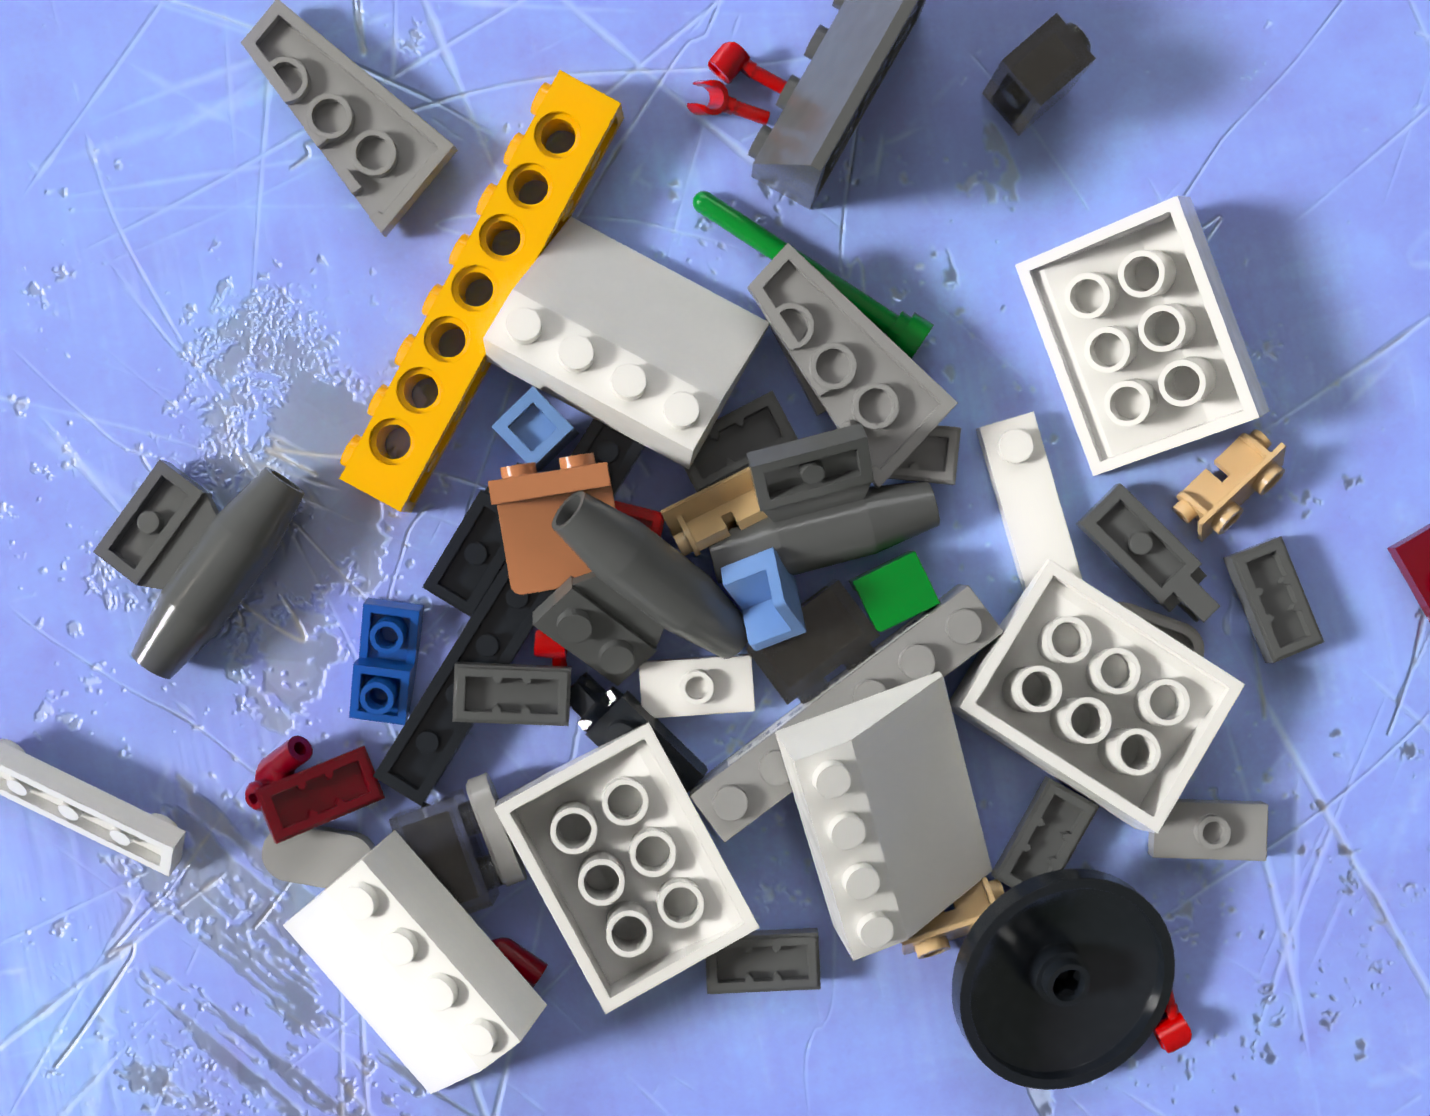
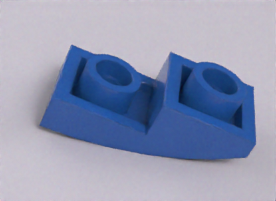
M369 597L363 603L359 658L353 664L349 718L405 725L407 722L418 663L424 605Z

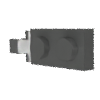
M1120 483L1115 484L1076 523L1156 604H1160L1168 612H1171L1178 605L1195 622L1200 620L1204 623L1220 607L1199 585L1207 576L1199 567L1202 563Z

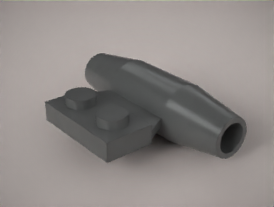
M862 423L746 453L760 512L763 511L768 517L743 530L738 525L729 529L728 531L731 536L708 548L718 584L723 583L721 567L772 547L778 553L786 570L794 576L877 554L939 526L940 518L936 499L928 481L881 485L880 488L875 486L869 487L874 482L868 439Z
M164 460L157 462L93 551L135 585L162 589L131 653V656L138 664L159 677L171 679L222 629L274 557L305 494L304 491L280 473L265 467L219 512L210 492L170 462Z
M583 491L573 493L559 507L552 521L553 530L592 572L575 578L570 576L532 612L533 626L616 686H619L657 652L656 648L663 629L723 659L734 657L745 647L748 639L742 612L707 573L650 528Z

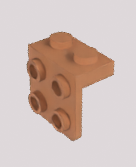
M594 453L559 458L560 470L537 473L535 462L501 467L502 479L488 481L491 505H497L510 586L515 593L524 595L558 589L570 576L575 578L592 572L553 530L552 521L563 502L577 491H583L615 508L608 463L596 464Z

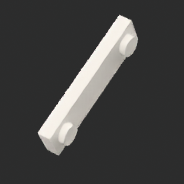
M1034 411L977 428L976 432L1023 592L1049 559L1082 579Z
M0 739V795L168 877L172 874L181 861L186 833L185 830L178 828L173 820L159 813L150 814L26 754L15 742L8 739Z

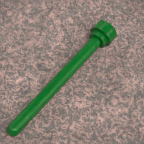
M700 191L695 194L692 203L698 213L769 259L773 260L787 244V242L710 192ZM794 248L911 359L913 358L934 324L917 313H914L912 317L903 311L900 315H897Z

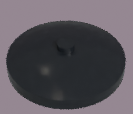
M1062 869L1037 875L1014 886L996 899L979 916L963 941L956 959L952 978V1004L956 1022L962 1035L977 1057L996 1075L1009 1082L1043 1090L1064 1089L1091 1082L1126 1062L1147 1041L1160 1022L1168 1005L1174 982L1175 957L1171 936L1162 917L1152 904L1132 886L1115 876L1090 869Z

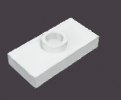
M751 653L737 654L729 659H723L719 656L648 660L639 667L641 706L654 718L755 711Z

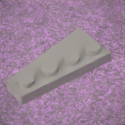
M275 0L241 41V44L294 113L316 146L336 170L338 176L361 204L380 233L387 237L458 150L449 140L280 0Z
M789 243L785 245L748 286V291L836 427L839 429L862 423L868 439L874 482L872 483L876 488H880L958 402Z

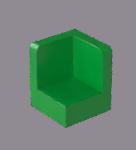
M907 551L848 580L853 591L858 593L874 628L879 632L885 631L940 604L915 551Z

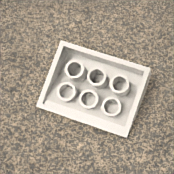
M1172 197L1015 265L1093 476L1258 419L1270 412L1191 197Z
M570 217L512 289L483 337L488 362L689 469L770 323L579 220Z
M1049 559L1044 563L999 625L1003 633L983 647L972 662L949 700L952 712L1134 829L1158 834L1245 684Z
M939 671L775 731L832 924L853 961L907 941L976 885L982 878L993 871L944 677Z
M649 722L547 772L498 799L494 806V810L605 1014L760 928Z
M396 830L390 833L283 925L430 1094L482 1071L520 1043L547 1006L545 1001Z

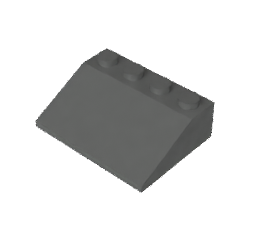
M926 0L833 1L832 6L838 9L839 12L829 29L820 24L811 38L804 53V56L811 61L801 79L792 74L785 84L776 103V106L783 109L773 129L764 124L751 145L748 156L755 159L751 177L809 210L811 209L919 18Z

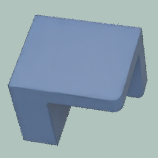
M534 386L491 426L526 463L535 462L538 472L550 463L579 434Z
M774 547L720 568L723 586L742 609L748 643L753 650L759 651L807 632L795 577L786 570Z

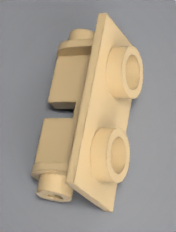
M1254 429L1249 435L1242 433L1214 460V465L1228 477L1221 482L1209 470L1205 469L1176 496L1179 502L1172 507L1173 511L1186 523H1190L1194 518L1198 520V539L1201 542L1213 531H1216L1219 535L1223 534L1242 515L1243 509L1240 505L1255 491L1261 496L1264 495L1281 479L1285 472L1282 466L1286 445L1281 442L1270 452L1267 449L1271 446V442L1261 431Z
M749 467L660 510L681 554L684 556L694 552L695 556L701 554V550L731 536L728 531L729 529L738 525L743 530L768 517L763 511L760 512Z
M986 876L953 903L954 910L941 912L910 939L901 942L903 954L916 952L918 959H924L949 950L950 945L948 941L966 936L979 916L996 899L1004 894L1001 882L997 879L988 881Z

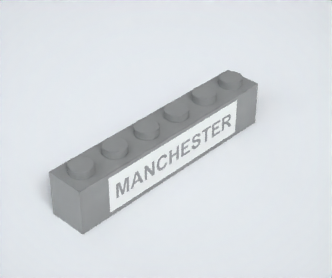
M956 585L939 598L940 604L916 615L707 773L690 790V798L724 843L793 792L775 731L938 671L945 677L1003 633V630L968 585Z

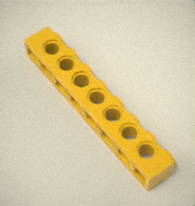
M559 70L552 85L544 82L539 88L531 105L530 112L535 116L525 135L518 132L511 140L503 159V163L508 166L498 185L490 183L484 190L476 208V213L480 215V218L470 236L464 233L456 242L449 258V264L454 267L444 285L436 284L429 292L422 307V314L427 317L417 335L409 334L401 344L394 361L400 367L390 385H381L374 394L367 410V414L372 416V419L362 437L358 434L353 436L342 454L340 464L345 466V469L339 479L400 512L411 513L492 364L487 361L483 337L512 289L572 216L624 119L620 102ZM557 131H568L575 136V142L568 151L556 154L546 149V142L550 135ZM539 180L548 185L547 194L539 203L529 205L519 200V192L527 182ZM504 230H514L520 233V244L513 253L504 256L493 253L492 243L498 233ZM479 279L491 281L493 293L490 300L481 306L468 305L465 298L468 286ZM451 329L463 330L466 339L463 350L454 357H443L439 351L441 336ZM426 378L434 379L438 387V395L435 402L426 408H417L412 399L414 386L420 380ZM404 428L410 436V448L403 457L393 459L386 451V438L393 430Z

